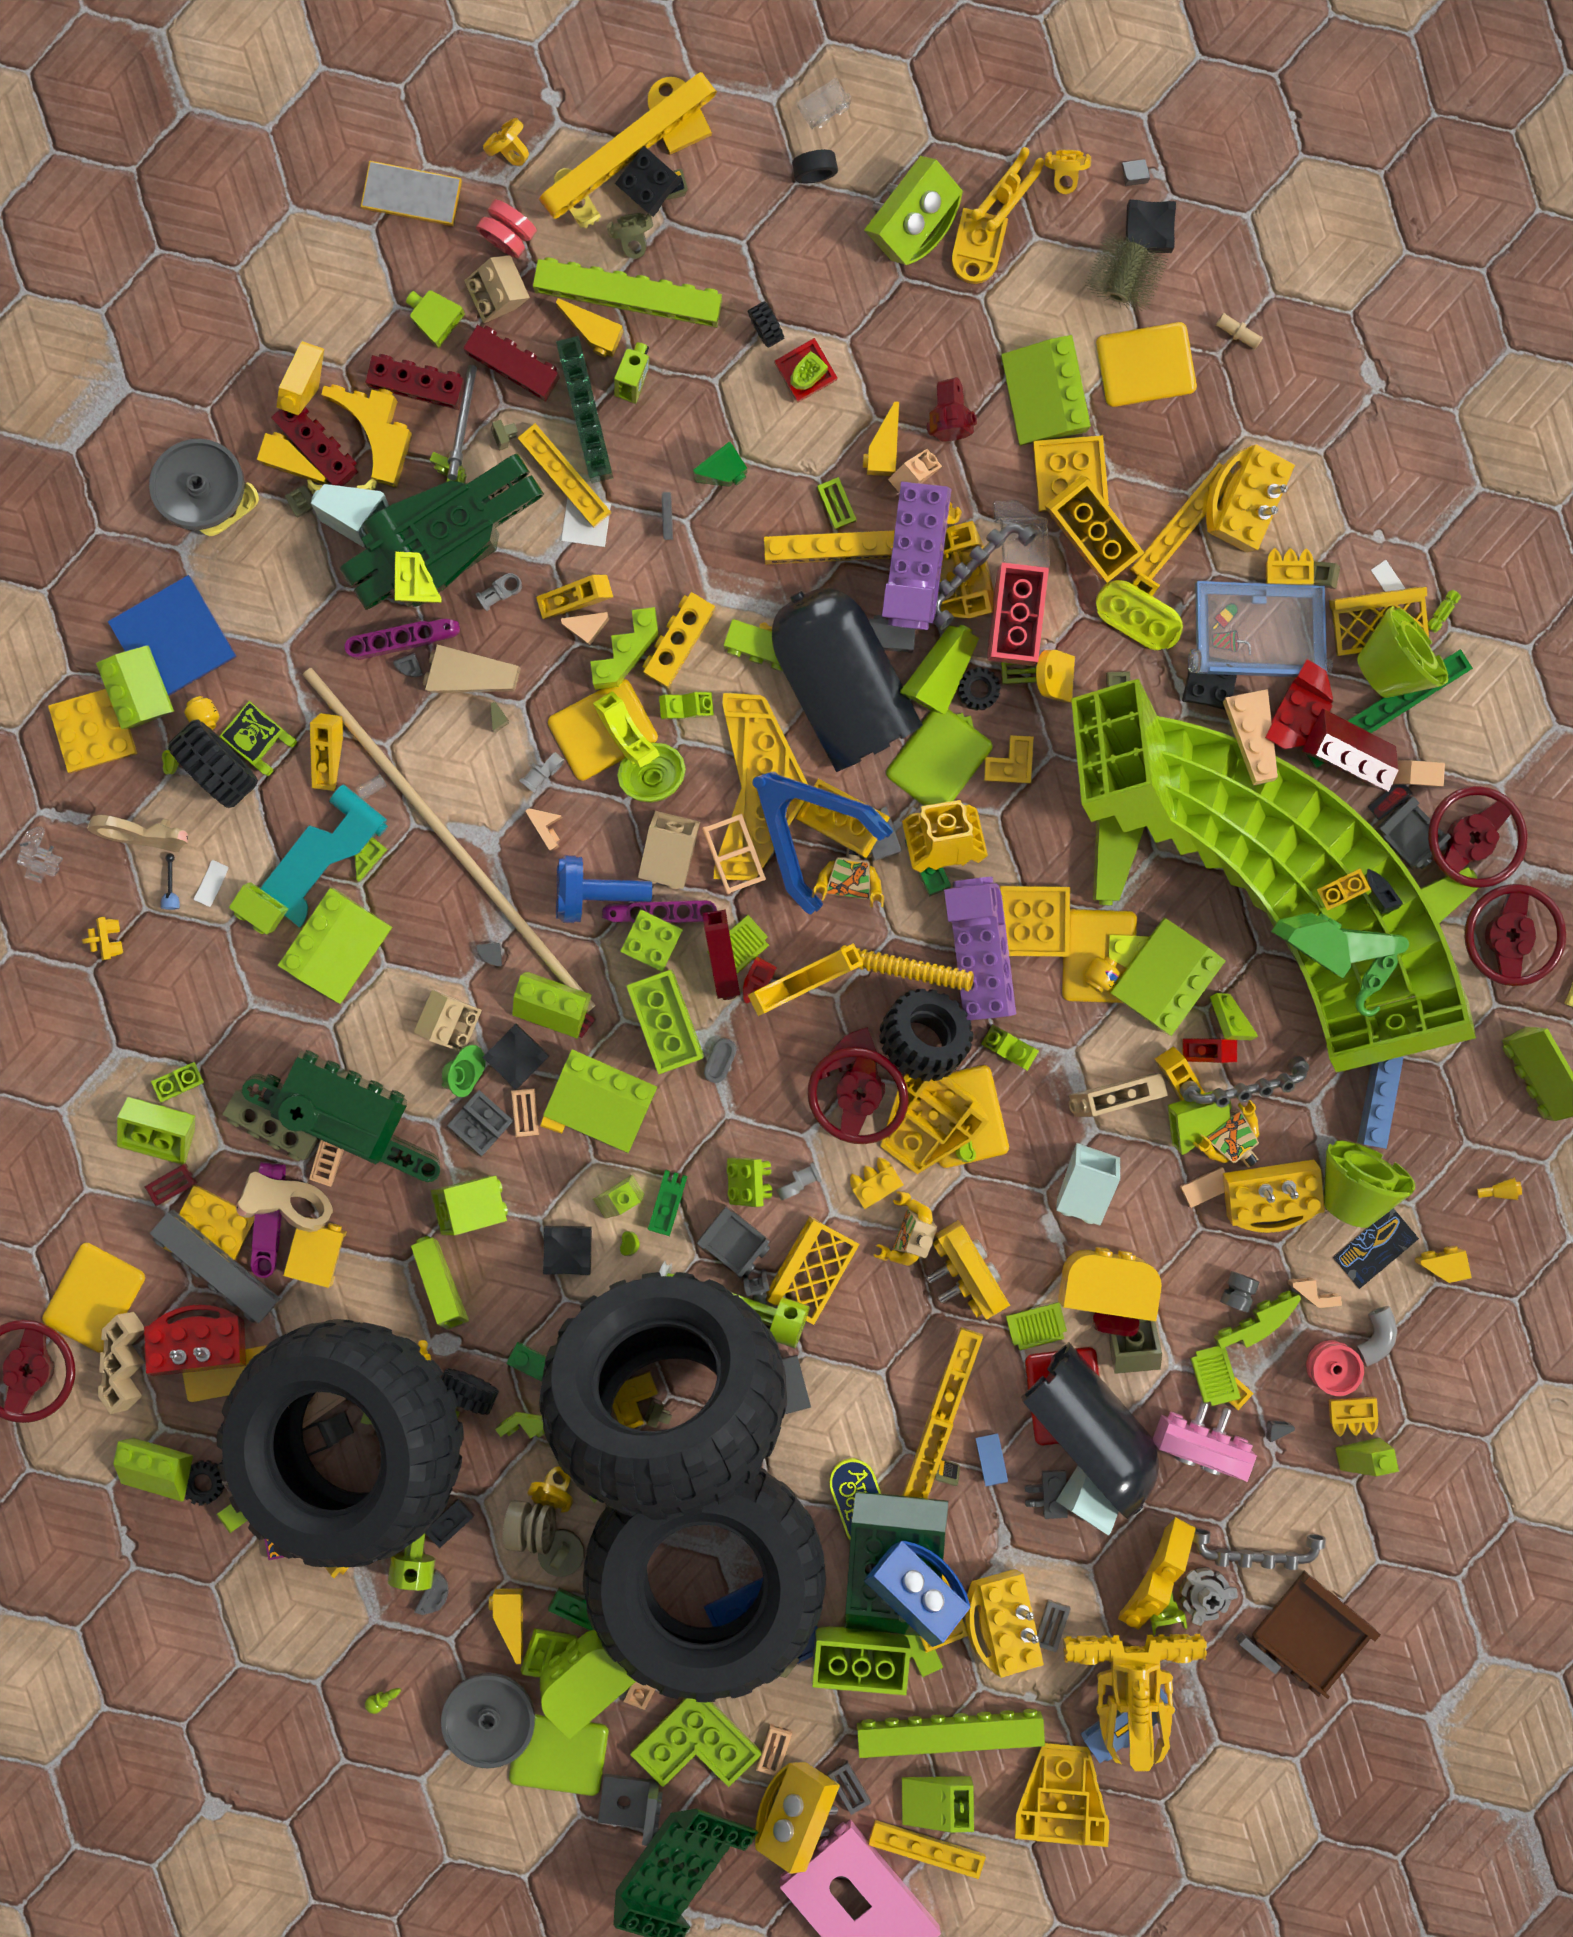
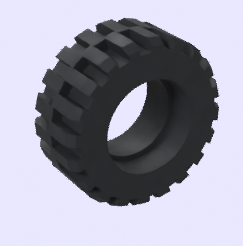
M192 720L169 742L168 750L175 757L176 761L205 791L221 805H224V807H235L257 786L258 779L247 764L226 742L200 720Z
M926 989L910 990L900 996L883 1018L879 1029L881 1033L879 1035L880 1043L884 1044L882 1050L885 1055L889 1056L888 1060L895 1064L902 1074L907 1073L913 1079L919 1077L921 1081H930L931 1079L938 1081L943 1077L951 1075L970 1052L971 1042L973 1041V1031H970L972 1029L971 1021L966 1019L968 1015L965 1010L959 1008L960 1004L956 1000H950L949 995L945 993L938 994V991L929 989V991H926ZM910 1023H920L931 1028L938 1035L942 1047H933L923 1043L914 1034Z

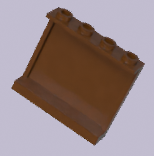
M1305 1570L1252 1633L1256 1639L1255 1645L1265 1653L1269 1650L1274 1655L1273 1660L1281 1667L1287 1665L1292 1669L1290 1673L1298 1681L1302 1682L1304 1679L1310 1684L1308 1688L1316 1696L1319 1697L1322 1694L1327 1699L1330 1697L1327 1691L1369 1640L1372 1639L1376 1642L1381 1635L1372 1625Z

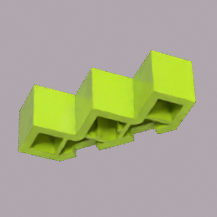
M655 607L632 610L634 633L611 636L614 659L590 661L595 690L619 687L626 675L635 667L646 650L659 637Z

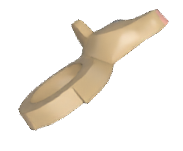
M97 815L91 818L87 827L91 833L108 840L150 846L172 852H179L183 845L188 844V834L184 830L170 828V820L163 819L160 824L156 823L146 829L124 819Z
M258 1172L250 1173L241 1194V1199L236 1205L237 1213L245 1218H250L255 1214L274 1212L279 1209L289 1224L307 1232L318 1231L324 1227L333 1213L329 1199L315 1186L299 1181L275 1180ZM301 1197L310 1201L316 1207L319 1218L309 1219L298 1214L293 1209L290 1198Z

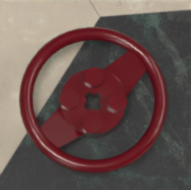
M1470 786L1452 792L1436 807L1429 824L1428 842L1435 863L1446 876L1464 886L1485 888L1505 881L1518 869L1526 853L1528 834L1523 815L1510 798L1489 787ZM1473 795L1486 796L1496 800L1480 813L1460 818L1451 824L1447 831L1451 838L1448 840L1449 846H1447L1448 849L1443 857L1438 844V827L1447 808L1455 801ZM1512 815L1517 827L1518 844L1510 864L1500 873L1488 878L1477 879L1460 874L1459 872L1469 862L1485 859L1493 853L1500 838L1497 831L1507 818ZM1470 835H1473V836H1474L1475 842H1473V843L1470 842V840H1471V836H1470Z
M1522 884L1503 885L1487 892L1472 907L1465 924V946L1472 963L1485 977L1502 985L1524 986L1539 981L1556 967L1566 945V925L1556 903L1542 891ZM1507 894L1500 914L1487 924L1485 930V942L1496 955L1499 973L1490 969L1480 958L1474 943V928L1483 908L1493 899ZM1529 896L1543 903L1550 911L1556 925L1557 940L1553 954L1547 963L1538 971L1521 976L1523 955L1531 952L1536 940L1534 922L1532 919L1527 918ZM1512 930L1514 938L1510 942V938L1506 937V934Z
M851 1047L830 1053L816 1065L808 1083V1102L816 1121L830 1135L847 1143L871 1144L887 1138L901 1125L908 1109V1090L901 1072L886 1057L876 1051ZM857 1057L853 1069L844 1073L837 1086L838 1105L843 1109L841 1128L838 1129L826 1119L819 1107L817 1085L824 1070L833 1062L842 1058ZM878 1063L890 1073L897 1085L899 1092L898 1110L893 1120L884 1129L873 1134L859 1135L867 1115H871L879 1107L885 1095V1083L882 1082L877 1072ZM859 1087L863 1088V1094L857 1091Z
M16 1320L0 1325V1336L10 1331L25 1329L19 1348L11 1351L3 1363V1382L9 1387L4 1408L0 1406V1418L17 1423H30L52 1415L66 1402L75 1381V1361L69 1345L56 1330L37 1321ZM47 1336L58 1346L63 1355L66 1366L65 1382L60 1394L50 1405L33 1413H24L35 1392L46 1385L54 1374V1361L51 1360L46 1350ZM27 1363L30 1364L29 1368L32 1369L33 1372L27 1373L24 1366H26Z

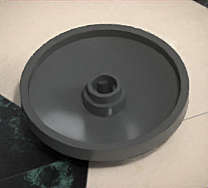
M190 439L171 446L157 459L149 479L151 499L159 513L171 524L188 530L212 528L227 520L240 505L245 489L244 474L236 457L223 445L207 439Z
M497 1673L476 1674L460 1682L449 1694L441 1715L442 1734L449 1749L461 1761L478 1768H497L517 1759L529 1745L535 1727L534 1706L528 1693L515 1680Z

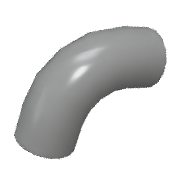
M1390 1306L1378 1308L1368 1314L1374 1328L1373 1336L1368 1341L1356 1346L1357 1352L1366 1367L1386 1357L1395 1345L1397 1326Z

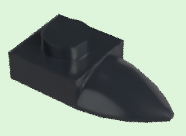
M1367 869V881L1371 888V893L1368 896L1379 912L1383 914L1399 909L1403 902L1391 885L1381 875L1371 869Z

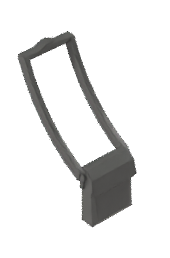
M345 1412L303 1428L304 1431L318 1426L327 1445L309 1453L308 1456L328 1449L333 1444L340 1442L341 1439L354 1433Z

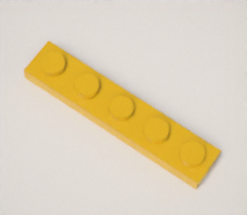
M536 423L518 437L521 444L593 528L611 514L608 507Z
M878 1820L874 1821L868 1840V1845L976 1879L980 1878L986 1859L984 1853Z

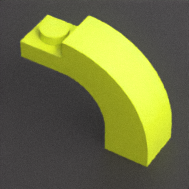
M613 691L593 703L605 728L621 752L632 764L636 763L641 768L660 756L657 748L635 726L623 700Z

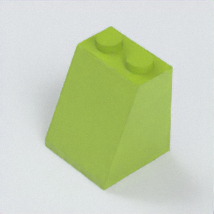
M487 1176L430 1190L441 1235H458L507 1221L508 1209L505 1202H502V1185L496 1176Z

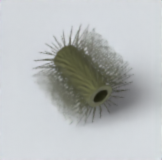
M1119 239L1121 243H1114L1115 245L1109 243L1110 240L1108 242L1105 240L1109 245L1103 251L1105 253L1102 257L1103 261L1097 268L1102 270L1104 274L1096 273L1093 278L1098 275L1096 279L1099 280L1098 282H1101L1098 283L1100 284L1098 285L1100 289L1094 291L1103 292L1097 294H1106L1109 299L1117 301L1119 304L1121 302L1125 305V303L1131 302L1135 306L1134 304L1140 302V299L1148 297L1149 294L1146 297L1144 296L1151 288L1154 290L1152 282L1158 276L1157 271L1161 268V266H1155L1159 262V260H1156L1159 256L1156 255L1161 254H1149L1151 252L1148 251L1151 250L1147 249L1150 248L1134 243V239L1133 242H1128L1127 239L1124 241Z

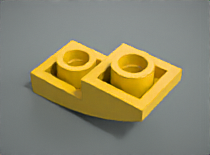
M1361 869L1317 889L1327 911L1371 890Z

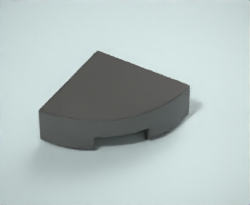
M415 653L393 661L395 667L406 676H424Z
M500 943L476 945L478 953L484 961L491 965L502 966Z

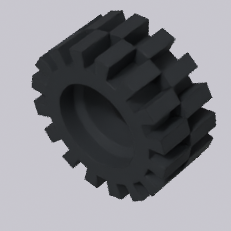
M765 301L748 310L751 322L767 348L785 339L776 316Z
M976 667V669H970L962 676L958 685V696L961 698V702L967 708H972L975 711L990 708L1000 695L1001 685H999V678H996L993 671L990 672L987 668ZM976 680L984 681L988 686V693L982 698L973 696L970 691L971 684Z
M201 1460L191 1465L185 1493L186 1500L191 1499L192 1504L199 1503L198 1506H203L205 1503L208 1505L215 1501L222 1494L226 1483L221 1479L217 1463L211 1464L212 1461L210 1460L206 1462ZM200 1474L207 1475L212 1482L211 1488L208 1491L198 1490L195 1486L196 1476Z

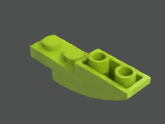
M1285 1291L1279 1294L1276 1300L1271 1302L1270 1300H1265L1258 1303L1257 1308L1252 1310L1255 1319H1252V1317L1240 1321V1325L1235 1328L1226 1327L1219 1330V1335L1214 1336L1216 1344L1222 1349L1238 1341H1241V1344L1246 1348L1258 1343L1288 1319L1300 1302V1295L1296 1292Z

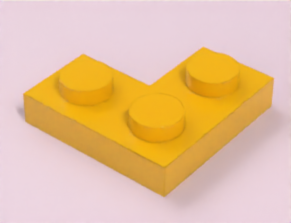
M1010 735L1008 758H985L984 781L1030 784L1034 737Z
M650 1371L627 1379L614 1399L613 1408L618 1422L626 1427L633 1429L645 1423L637 1402L658 1394Z

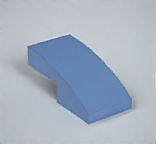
M998 1433L975 1438L985 1487L1008 1482Z

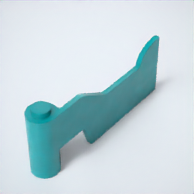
M344 784L335 791L329 800L333 806L346 815L335 831L330 833L309 825L260 888L288 908L285 916L299 928L303 926L308 916V903L304 897L328 866L359 854L371 838L376 835L380 837L388 828L386 825L387 819Z

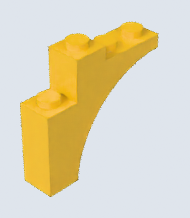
M338 385L324 386L321 394L324 399L349 411L364 427L373 454L372 479L378 483L397 488L412 433L405 424L399 422L391 424L398 402L395 396L392 395L393 393L379 388V391L371 390L370 397L367 398L368 395L359 391H354L353 394L345 392V388Z
M853 943L749 994L748 997L757 1015L760 1016L864 964Z
M1176 1517L1166 1526L1153 1561L1134 1595L1120 1611L1119 1620L1139 1630L1154 1614L1158 1616L1169 1605L1174 1582L1186 1570L1195 1527Z

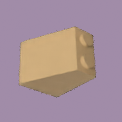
M655 811L649 826L638 878L644 881H652V884H665L671 889H684L700 822Z

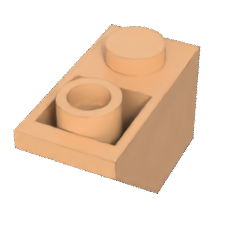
M926 449L905 462L888 480L900 493L901 482L922 484L937 472L942 465L938 462L936 456Z

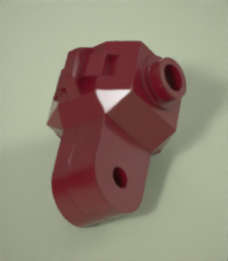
M958 377L942 380L937 383V406L929 413L930 422H927L926 425L928 434L930 436L933 435L942 442L964 439L974 433V426L977 424L975 413L964 406L963 386Z

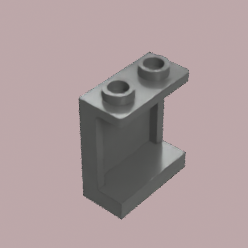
M1414 796L1407 798L1375 828L1377 833L1412 870L1424 869L1432 861L1428 842V829L1431 819L1418 807L1419 802ZM1438 828V844L1442 852L1449 845L1447 841L1451 836L1444 834Z
M727 1205L697 1241L700 1247L708 1250L733 1270L739 1278L744 1274L748 1276L756 1266L753 1262L757 1257L763 1258L770 1249L768 1246L770 1240Z

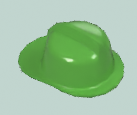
M468 1045L458 1053L454 1060L446 1063L442 1070V1087L450 1089L457 1097L469 1095L485 1069L486 1061L482 1058L485 1054L482 1049L476 1045Z

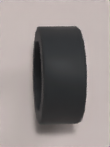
M832 150L809 151L792 160L795 181L798 183L821 182L838 173L835 152Z

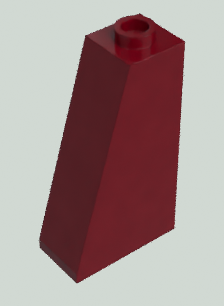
M726 909L703 913L704 929L717 999L732 1000L740 995V988Z

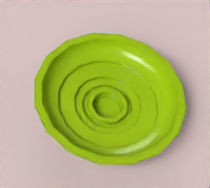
M651 743L657 748L660 756L641 768L636 763L632 764L625 757L620 763L617 775L619 785L626 795L640 802L653 803L664 800L674 794L682 784L686 771L684 759L675 748L667 744Z

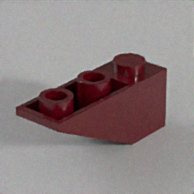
M868 1027L844 1035L827 1055L837 1050L851 1047L876 1051ZM857 1057L842 1058L833 1062L824 1070L819 1080L831 1076L830 1071L839 1069V1072L852 1068L851 1063H854Z

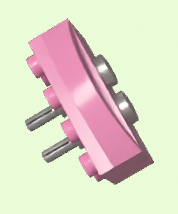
M1202 1400L1196 1418L1191 1420L1190 1425L1186 1424L1187 1421L1183 1419V1416L1177 1413L1170 1412L1168 1417L1161 1415L1153 1436V1442L1159 1450L1175 1455L1176 1460L1186 1465L1195 1466L1197 1463L1202 1470L1214 1475L1224 1473L1248 1482L1257 1455L1251 1450L1253 1445L1248 1443V1440L1235 1436L1233 1441H1231V1437L1226 1435L1224 1430L1231 1414L1230 1409H1223L1217 1428H1213L1211 1433L1208 1432L1209 1429L1204 1427L1205 1424H1203L1209 1402L1203 1403Z

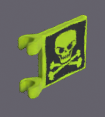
M250 701L219 736L266 776L271 775L273 768L265 763L262 758L274 743L280 739L291 748L297 744V740Z

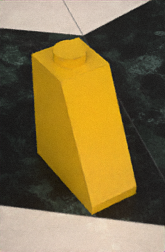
M303 341L300 343L279 386L276 408L296 415L302 412L319 389L324 355L323 348Z

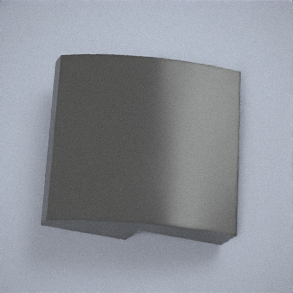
M478 1090L447 1125V1128L482 1157L514 1120Z

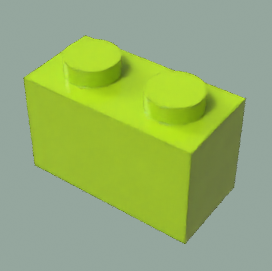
M251 882L242 886L229 906L237 918L243 921L247 920L253 925L254 930L266 935L275 931L288 911L287 907Z

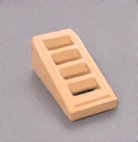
M321 1140L309 1180L332 1187L344 1150ZM326 1145L337 1148V1152L325 1149ZM323 1154L335 1157L334 1161L322 1158ZM320 1163L331 1165L332 1169L321 1167ZM318 1171L329 1174V1179L316 1174Z

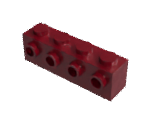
M477 324L463 348L465 354L546 402L560 379L558 372H556L557 368L549 362L545 361L543 364L536 360L537 356L529 350L525 349L523 352L516 348L517 344L509 338L505 337L504 340L496 336L497 332L489 326L485 325L483 328Z
M379 354V357L372 355L365 381L369 388L376 390L382 388L391 391L395 395L455 410L460 409L465 381L459 373L447 371V374L438 372V369L432 366L417 367L415 366L416 363L409 360L397 362L393 360V357L385 354Z
M306 407L299 415L279 409L271 417L273 421L332 485L344 486L358 473L354 467L357 464L356 461L348 453L344 456L338 450L341 445L333 436L329 439L323 433L325 428L317 419L312 421L307 416L309 410Z

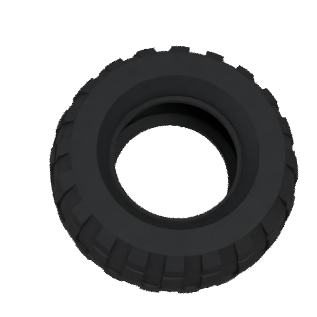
M660 1272L642 1274V1279L628 1283L624 1279L610 1285V1290L601 1296L593 1295L580 1305L581 1311L575 1318H568L558 1331L559 1336L556 1345L549 1348L545 1359L540 1389L539 1407L543 1420V1430L561 1469L573 1479L579 1489L599 1502H605L609 1507L625 1515L634 1516L638 1513L652 1520H668L670 1514L683 1513L685 1517L694 1516L703 1512V1506L715 1501L720 1505L734 1497L735 1489L743 1482L749 1484L760 1472L765 1457H770L787 1407L786 1373L775 1337L764 1325L759 1314L738 1295H733L720 1283L710 1279L701 1282L693 1274L676 1272L673 1277L661 1276ZM665 1359H686L706 1366L717 1375L715 1388L705 1406L691 1419L676 1427L661 1431H640L626 1427L611 1417L614 1399L621 1386L631 1375L651 1363Z
M333 1319L304 1325L274 1339L263 1351L255 1355L248 1362L224 1402L221 1412L224 1416V1421L217 1431V1447L222 1450V1462L218 1464L219 1473L222 1481H227L232 1494L229 1497L231 1505L236 1513L242 1512L250 1523L248 1529L259 1540L267 1539L273 1543L274 1551L288 1559L292 1557L303 1559L305 1565L347 1568L362 1567L378 1560L390 1558L427 1532L431 1524L444 1511L450 1498L452 1487L456 1483L462 1465L463 1457L460 1455V1447L464 1440L463 1423L457 1420L455 1409L458 1406V1402L453 1389L447 1390L440 1378L444 1373L434 1360H427L420 1353V1346L409 1338L392 1334V1330L384 1326L345 1319ZM316 1392L337 1394L350 1400L371 1421L380 1443L381 1465L376 1483L370 1492H351L341 1489L326 1480L312 1464L303 1441V1418L308 1403ZM337 1502L344 1503L348 1508L344 1507L343 1505Z
M762 1467L758 1475L749 1484L743 1482L735 1489L734 1497L720 1505L715 1501L703 1506V1512L694 1516L685 1517L683 1513L670 1514L668 1520H652L638 1513L634 1516L625 1515L607 1505L598 1518L587 1546L584 1562L583 1592L585 1593L587 1614L590 1624L600 1638L602 1647L607 1655L614 1662L617 1661L626 1670L627 1675L643 1686L647 1684L657 1689L659 1694L674 1699L683 1697L695 1699L696 1702L707 1703L730 1696L731 1698H738L752 1693L753 1689L762 1684H768L784 1673L785 1668L801 1655L809 1643V1638L820 1619L825 1595L826 1574L822 1545L812 1517L797 1499L795 1493L785 1483L778 1481ZM697 1525H711L724 1528L743 1539L755 1553L761 1566L763 1582L753 1604L737 1619L717 1627L690 1626L671 1617L656 1601L648 1581V1562L656 1548L667 1537L681 1529Z

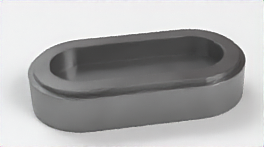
M723 1038L715 1043L704 1068V1075L708 1081L719 1083L726 1078L737 1051L736 1045L732 1040Z

